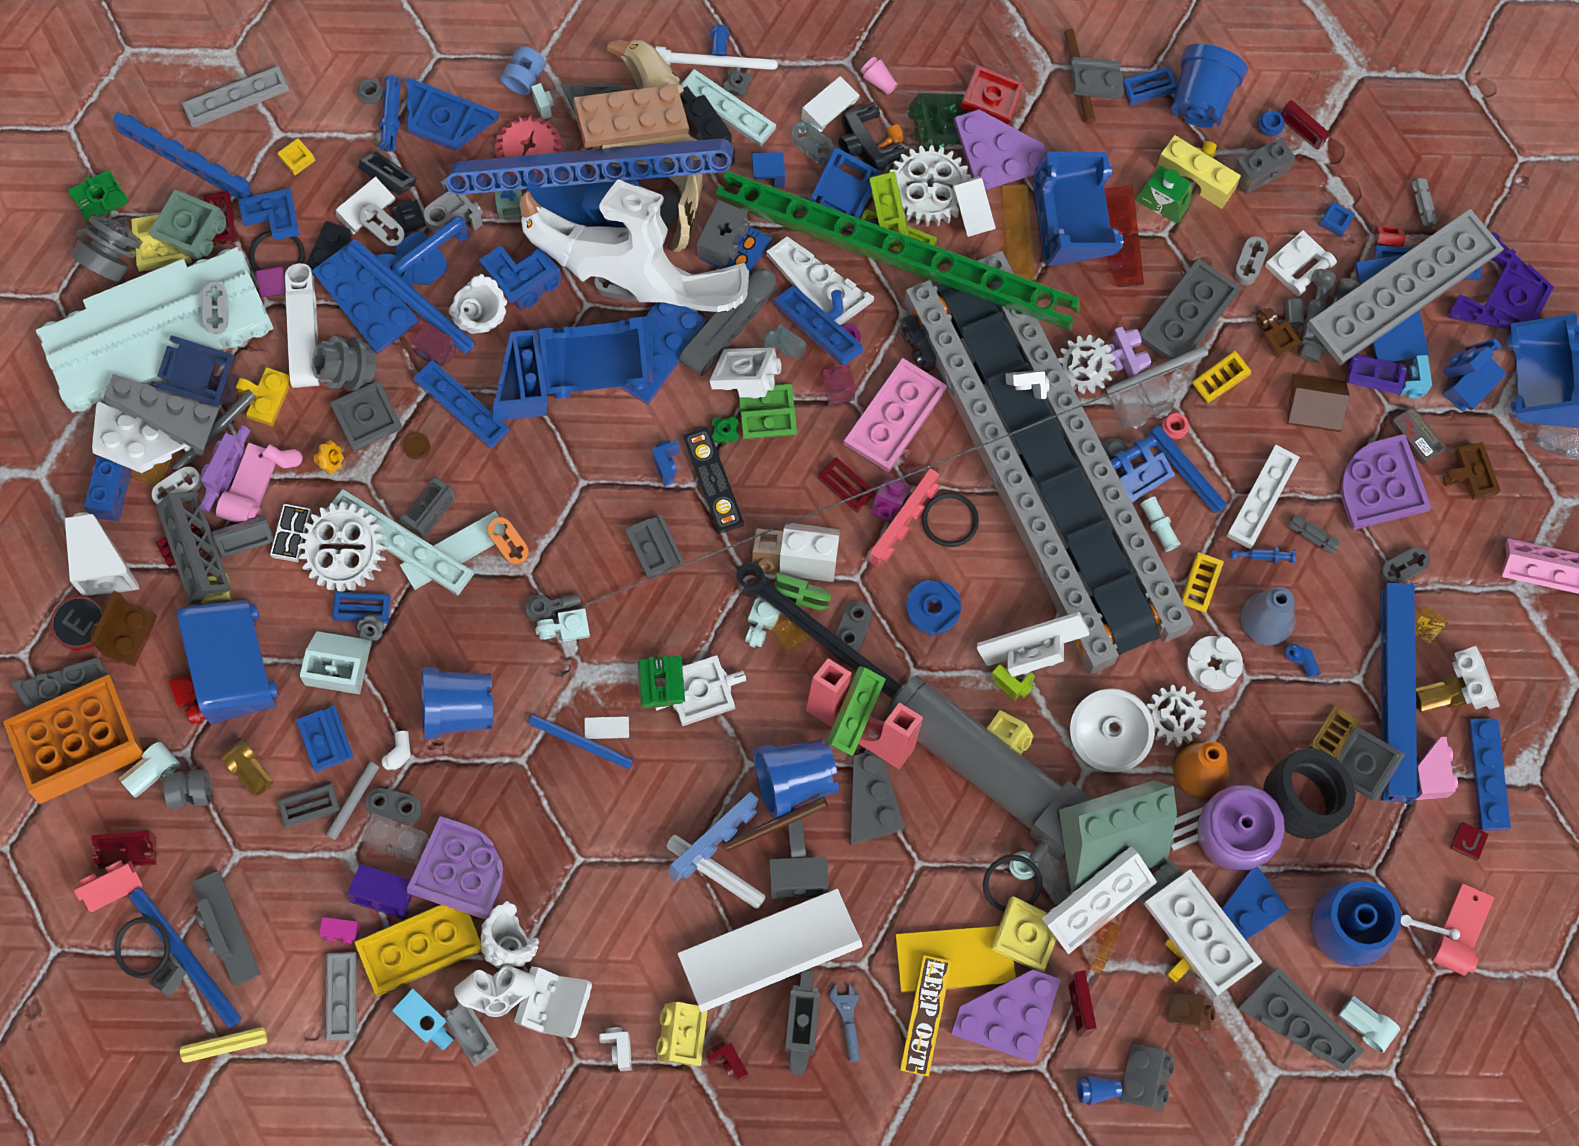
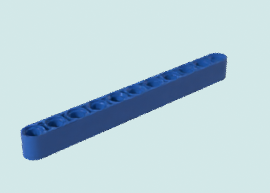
M710 139L460 161L452 165L446 179V186L450 192L462 195L613 182L617 180L625 181L718 173L729 169L733 157V146L726 139ZM723 153L726 157L719 158L715 154ZM695 155L700 159L692 160L688 156ZM662 158H670L673 162H665ZM636 160H643L647 164L641 165ZM611 162H617V163H619L621 166H620V167H614V166H612L610 163H611ZM590 164L595 169H588L584 165ZM558 167H565L569 171H561ZM532 169H538L542 174H537ZM507 171H512L517 176H511L507 173ZM485 173L491 178H485L481 174ZM455 176H461L465 180H459Z

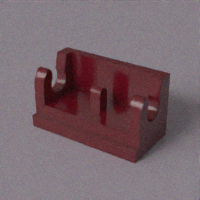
M150 831L92 835V844L96 849V855H92V859L98 865V869H105L119 860L123 864L131 861L134 867L157 865L156 836Z

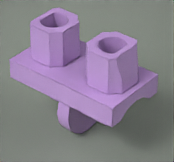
M1123 326L1116 328V335L1111 339L1113 344L1108 345L1112 349L1109 354H1113L1116 358L1110 364L1116 367V371L1124 368L1127 377L1130 378L1149 368L1151 359L1146 351L1134 354L1132 348L1140 346L1142 342L1138 329L1124 331Z

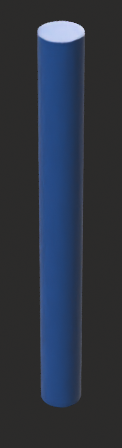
M534 714L529 720V725L628 770L631 769L634 763L633 759Z

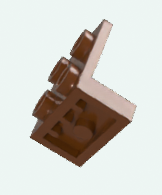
M113 591L111 597H107L103 604V614L100 621L96 622L91 630V642L105 657L135 667L157 616L154 613L129 605L120 592Z

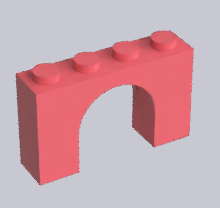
M828 658L812 678L806 711L833 727L847 695L852 673ZM899 702L886 721L869 717L858 744L900 769L915 748L923 717Z

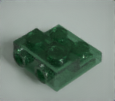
M918 93L909 104L908 117L914 119L915 123L913 137L916 142L920 143V146H923L924 150H929L931 145H933L934 150H939L941 147L945 149L948 144L961 145L953 119L968 113L967 110L960 108L964 94Z

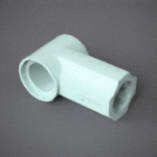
M157 742L150 746L143 753L142 760L123 774L119 780L136 798L158 779H164L166 773L175 772L180 762L162 742Z
M1355 996L1350 998L1338 1015L1340 1019L1362 1035V1039L1366 1044L1380 1053L1385 1052L1400 1031V1027L1393 1020L1383 1014H1377Z

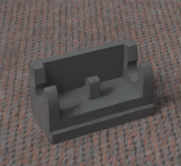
M433 476L429 486L406 515L403 514L401 516L400 524L424 540L457 499L455 490Z
M827 857L770 859L771 900L815 898L828 893Z

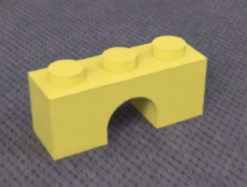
M1174 135L1161 153L1157 167L1163 166L1168 170L1173 169L1181 177L1186 176L1193 179L1201 188L1200 196L1221 209L1235 191L1241 177L1238 173Z

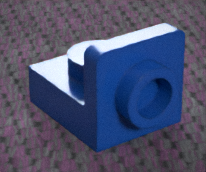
M669 440L663 441L652 449V459L664 487L674 483V473H677V468L672 458L679 454V443L677 440L672 442Z

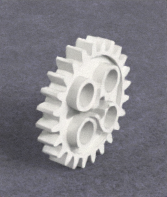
M931 145L929 151L925 152L923 146H920L919 153H916L911 148L909 157L901 154L900 162L895 161L894 170L889 171V173L895 171L897 175L904 212L907 213L906 220L908 221L915 217V225H918L921 220H925L926 227H929L930 221L934 220L935 224L939 226L940 219L943 218L945 222L950 223V214L956 218L959 216L960 207L953 185L971 179V175L966 174L967 166L960 167L961 158L952 159L953 151L947 155L943 154L944 147H941L938 152H934V147ZM919 171L922 175L917 176L912 174V172ZM946 173L948 177H940L938 174ZM916 194L921 196L922 198L913 199L911 195ZM938 196H944V197H946L948 200H946V201H941V200H938L936 197H938Z
M341 502L338 507L337 504L331 503L330 512L326 508L321 507V517L312 514L313 525L304 524L309 530L308 534L300 533V536L306 539V541L298 545L299 548L305 549V553L301 554L299 559L308 561L302 568L312 570L309 578H318L317 585L324 586L327 583L328 590L337 588V591L345 592L347 586L348 590L355 591L356 583L362 587L366 586L364 578L374 580L375 578L371 571H381V568L376 564L377 561L386 560L385 557L380 555V551L387 550V547L380 545V541L387 537L386 535L378 534V531L383 526L381 524H373L377 517L374 515L367 516L368 509L361 508L359 510V505L351 504L349 507L348 503ZM333 527L334 535L328 540L326 536L327 530ZM359 527L360 536L354 540L352 536L353 530ZM322 544L365 545V549H320V546ZM331 554L333 556V563L327 567L325 560ZM357 554L359 556V564L353 568L351 560Z

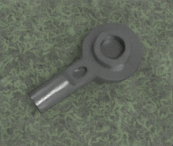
M579 594L550 600L543 595H536L527 601L526 613L535 622L549 619L556 610L580 605Z

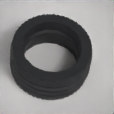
M1313 748L1301 749L1288 755L1273 767L1263 785V791L1277 802L1284 816L1286 833L1301 839H1315L1337 828L1353 811L1356 799L1354 783L1344 765L1331 754ZM1293 773H1300L1310 778L1320 788L1325 798V815H1319L1307 809L1299 801L1293 790Z

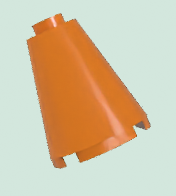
M1214 741L1193 743L1184 747L1177 755L1173 765L1176 782L1184 789L1185 793L1197 798H1209L1221 791L1227 784L1230 774L1225 748L1220 743Z

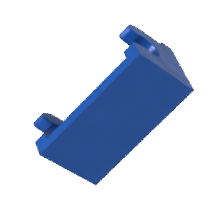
M1490 358L1478 371L1459 376L1442 395L1448 398L1460 411L1463 412L1466 408L1471 411L1507 373Z

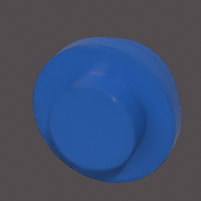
M1268 111L1259 118L1258 127L1263 134L1276 136L1282 132L1284 120L1280 113Z

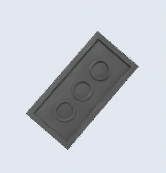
M1198 258L1141 331L1142 343L1168 361L1196 349L1239 294L1242 287Z

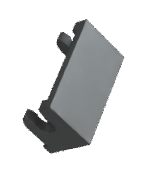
M458 1002V1006L455 1009L447 1010L444 1013L447 1025L474 1067L499 1051L472 1008L465 1007Z

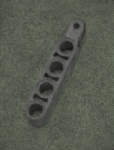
M768 269L756 270L748 279L747 297L744 302L735 309L716 312L686 346L680 355L679 361L699 376H703L720 358L723 350L732 344L776 290V277L772 271Z

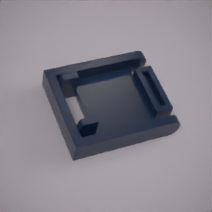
M170 335L169 341L180 345L178 349L167 345L157 377L166 379L168 382L167 385L155 382L154 387L219 407L234 355ZM214 364L224 367L217 392L207 389Z

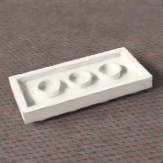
M1131 846L1119 854L1104 869L1098 871L1083 886L1076 889L1057 907L1051 909L1042 920L1063 949L1070 954L1156 884L1157 881L1138 852Z
M1191 869L1144 903L1214 997H1217L1262 963Z

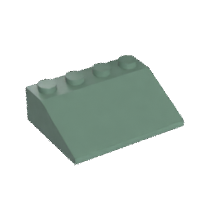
M1153 780L1059 810L1071 893L1083 886L1098 871L1104 869L1119 854L1131 846L1138 852L1148 869L1164 864L1169 858L1177 817L1174 786Z

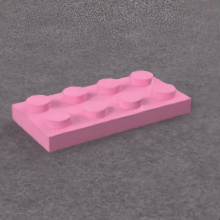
M902 358L844 440V445L889 473L947 390V385Z

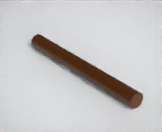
M1074 29L1065 30L1064 35L1070 60L1073 57H1080ZM1079 95L1085 122L1091 124L1096 119L1090 96Z
M824 796L782 816L741 833L727 842L724 841V848L727 852L732 851L828 807L827 800Z

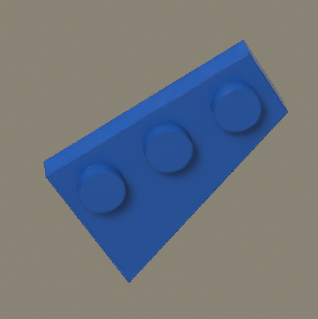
M1259 867L1250 870L1222 908L1223 912L1245 940H1248L1289 912V909Z

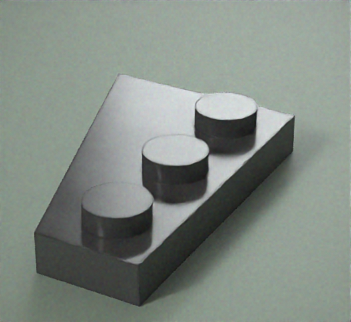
M95 658L67 666L64 670L50 674L43 673L37 675L36 678L23 682L20 680L11 684L29 710L108 675L109 672L101 660Z

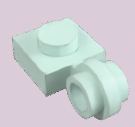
M760 597L755 600L748 618V622L757 626L756 628L750 627L745 640L754 648L756 646L762 647L767 633L763 631V628L774 631L781 614Z
M585 608L558 613L560 624H554L553 619L538 621V627L535 628L536 634L539 635L540 639L556 637V632L560 631L563 642L590 637Z

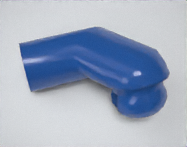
M1291 644L1285 649V656L1288 660L1302 665L1308 678L1321 674L1313 652L1310 649L1297 644Z

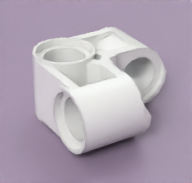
M505 965L493 976L482 970H476L455 987L454 993L457 1000L463 1006L475 1009L491 1017H499L507 1014L510 1009L532 993L535 979L533 975L510 965Z

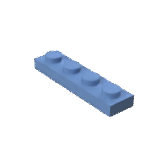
M749 792L670 865L668 876L675 883L682 877L685 879L690 877L698 867L696 864L702 858L708 860L718 849L716 846L722 840L727 842L737 832L736 827L741 822L746 824L756 815L757 811L755 809L759 799L752 792Z

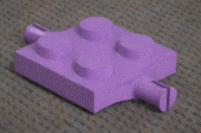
M240 426L236 436L225 433L223 439L216 443L213 450L214 456L210 464L204 466L201 473V482L206 488V494L199 505V508L210 512L214 501H219L221 495L225 491L228 492L244 456V443L251 432L247 427Z

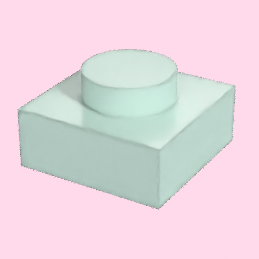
M541 83L531 86L533 100L541 118L545 120L552 117L551 107L554 106V102L550 92H544Z

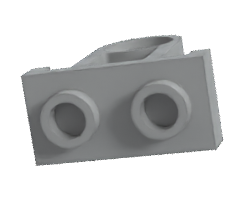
M447 178L441 181L444 195L430 203L424 211V219L429 233L433 235L458 216L464 218L465 222L470 220L472 229L474 231L483 225L481 219L483 212L480 206L474 200L470 202L466 197L467 194L458 195L450 192L446 186ZM438 217L444 218V219H443L442 221H440V222H434V221H433L435 218H438Z

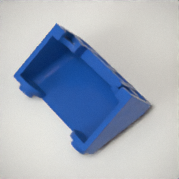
M1047 152L1036 168L1033 176V190L1043 259L1046 266H1059L1117 254L1122 248V234L1119 233L1117 228H1110L1104 184L1112 175V164L1108 162L1107 152Z
M1577 313L1511 324L1512 334L1507 335L1509 350H1514L1516 355L1519 395L1516 396L1515 402H1511L1513 418L1518 417L1519 422L1579 428V319Z
M638 317L629 318V321L622 320L614 323L563 327L555 330L553 328L539 329L547 394H554L555 399L570 398V392L631 386L632 390L648 389V384L653 383L654 319Z
M249 600L187 606L177 609V617L197 702L201 713L210 724L276 707L275 697L279 696L275 680L270 681L266 675L255 630L256 620L260 619L256 603L251 604Z

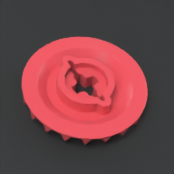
M531 115L527 118L519 116L515 121L510 120L507 126L502 127L501 132L497 135L495 144L497 158L562 153L563 150L562 139L557 128H554L550 121L546 122L541 117L533 118ZM532 140L534 148L530 147L525 153L524 145L522 144H528ZM532 169L537 174L542 173L538 169ZM507 171L508 173L517 176L514 172Z

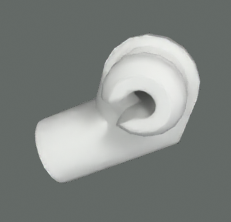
M408 731L394 733L396 747L382 758V765L386 770H396L410 758Z

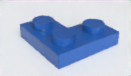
M290 188L238 199L244 226L269 221L274 241L300 235Z
M499 246L479 260L480 265L492 280H496L498 288L503 291V295L510 304L554 275V270L539 251L516 265L503 247Z

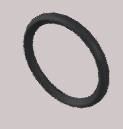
M271 230L257 237L250 248L249 261L255 272L260 271L255 262V250L262 240L272 236ZM297 236L289 237L299 248L297 264H303L305 250L301 240Z
M942 493L935 496L926 504L922 513V526L927 536L936 544L945 547H958L967 543L976 534L979 525L978 512L973 503L965 496L957 493ZM947 498L957 499L970 508L973 514V527L966 537L958 541L949 542L939 539L931 532L927 517L930 508L939 500Z
M1006 855L998 858L988 867L984 875V895L988 902L1000 911L1004 912L1006 906L999 904L993 899L988 884L994 869L1004 862L1020 861L1027 864L1033 870L1036 876V890L1027 903L1033 905L1041 893L1042 875L1039 868L1030 859L1021 855Z
M138 917L128 921L118 932L114 947L115 957L121 969L128 975L141 979L152 977L160 972L168 961L171 949L170 938L166 929L157 920L150 917ZM138 923H148L156 927L162 934L165 946L160 963L154 969L143 973L131 970L125 964L120 949L121 941L126 931Z

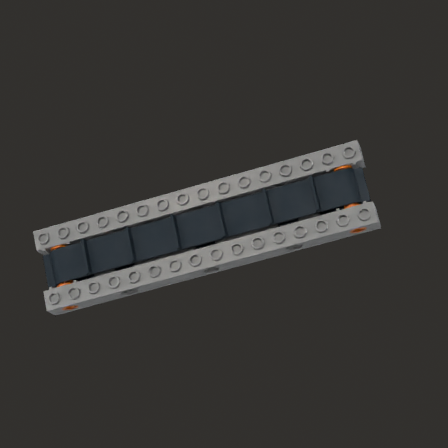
M1003 251L978 260V262L1014 274ZM930 280L906 289L904 304L909 314L914 315L919 327L921 328V325L924 324L930 334L927 342L936 357L935 366L944 384L947 385V390L975 447L1081 405L1036 318L941 283L933 287ZM993 281L987 287L989 289H996L1001 283ZM1033 370L1044 371L1045 376L1049 380V391L1046 392L1047 398H1035L1033 385L1032 389L1015 390V386L1006 384V373ZM1083 407L977 448L1060 617L1080 612L1089 628L1088 636L1072 640L1089 675L1114 665L1119 655L1155 639L1161 638L1162 642L1165 643L1189 632L1193 621Z

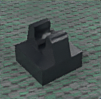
M405 200L399 202L398 206L392 207L396 221L403 228L404 233L426 227L417 200L411 202Z

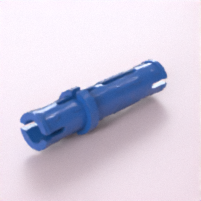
M390 75L384 79L383 115L379 121V128L381 129L379 147L381 150H384L386 145V152L396 150L397 131L400 129L398 112L401 79L397 77L395 82V76Z

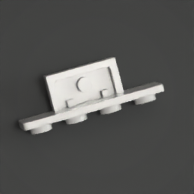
M1076 612L977 643V650L987 666L1008 660V671L1013 677L1063 662L1064 643L1088 636L1089 628L1081 613Z

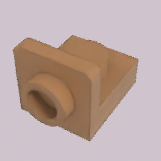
M756 529V535L768 530ZM771 531L755 537L752 563L758 564L765 573L779 572L783 531Z

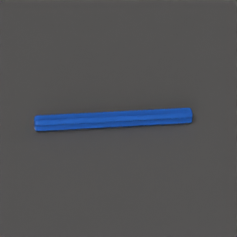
M355 239L348 245L347 252L463 353L467 354L472 350L475 345L473 339L362 243Z
M142 888L134 890L129 895V899L143 917H150L164 926L170 938L171 954L184 971L187 972L188 976L226 1026L230 1028L235 1026L241 1020V1016ZM149 924L164 943V939L159 930L153 925Z

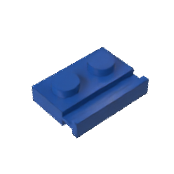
M1496 338L1469 345L1465 348L1467 352L1462 353V351H1459L1449 358L1448 362L1450 364L1443 369V372L1448 378L1476 372L1494 355L1492 351L1498 350L1502 346Z
M335 705L324 711L320 710L296 719L315 773L339 765L343 761L354 759Z

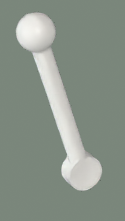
M1409 915L1401 917V924L1405 927L1412 925L1448 935L1453 940L1460 938V932L1457 929L1447 930L1412 920Z

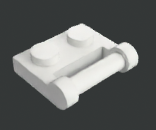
M1303 230L1268 260L1265 267L1294 295L1300 296L1306 291L1305 287L1313 281L1312 276L1315 270L1330 269L1337 261L1333 254L1326 252ZM1314 257L1319 261L1300 279L1293 277Z

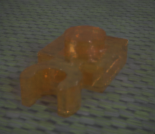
M1111 922L1107 928H1101L1096 939V943L1100 944L1090 970L1098 974L1103 972L1123 926Z

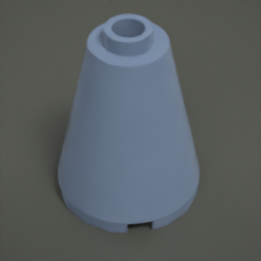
M1276 587L1251 596L1243 605L1240 615L1241 626L1245 634L1247 633L1257 644L1266 646L1277 645L1286 640L1295 627V602L1293 594L1284 587Z

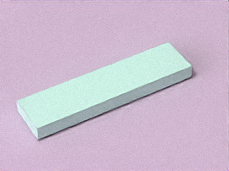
M695 69L681 83L682 88L688 86L696 97L704 94L724 123L760 147L776 129L775 123Z
M494 511L434 545V547L462 564L494 545L487 534V526L492 519L499 516ZM496 522L493 534L495 536L500 534L503 539H506L507 536L504 533L505 525H499ZM406 562L400 565L414 590L432 581V579Z

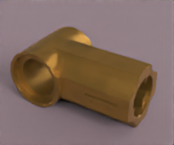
M1457 675L1441 680L1440 683L1416 688V709L1419 713L1447 706L1451 709L1467 705L1462 692V688L1466 687L1464 678H1458Z
M243 739L219 755L234 776L237 775L254 798L265 793L274 783L265 769L257 762V757Z

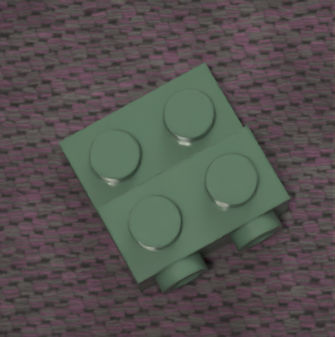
M174 189L149 231V235L153 239L174 247L179 253L196 260H201L203 255L208 256L213 249L212 240L216 233L221 234L224 231L226 216L219 207Z

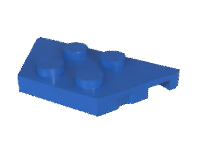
M409 77L406 80L408 92V131L412 135L457 151L498 121L500 117L499 112Z

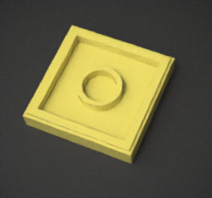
M1014 896L1010 897L990 950L1032 970L1044 973L1056 942L1055 936L1042 920L1048 913Z

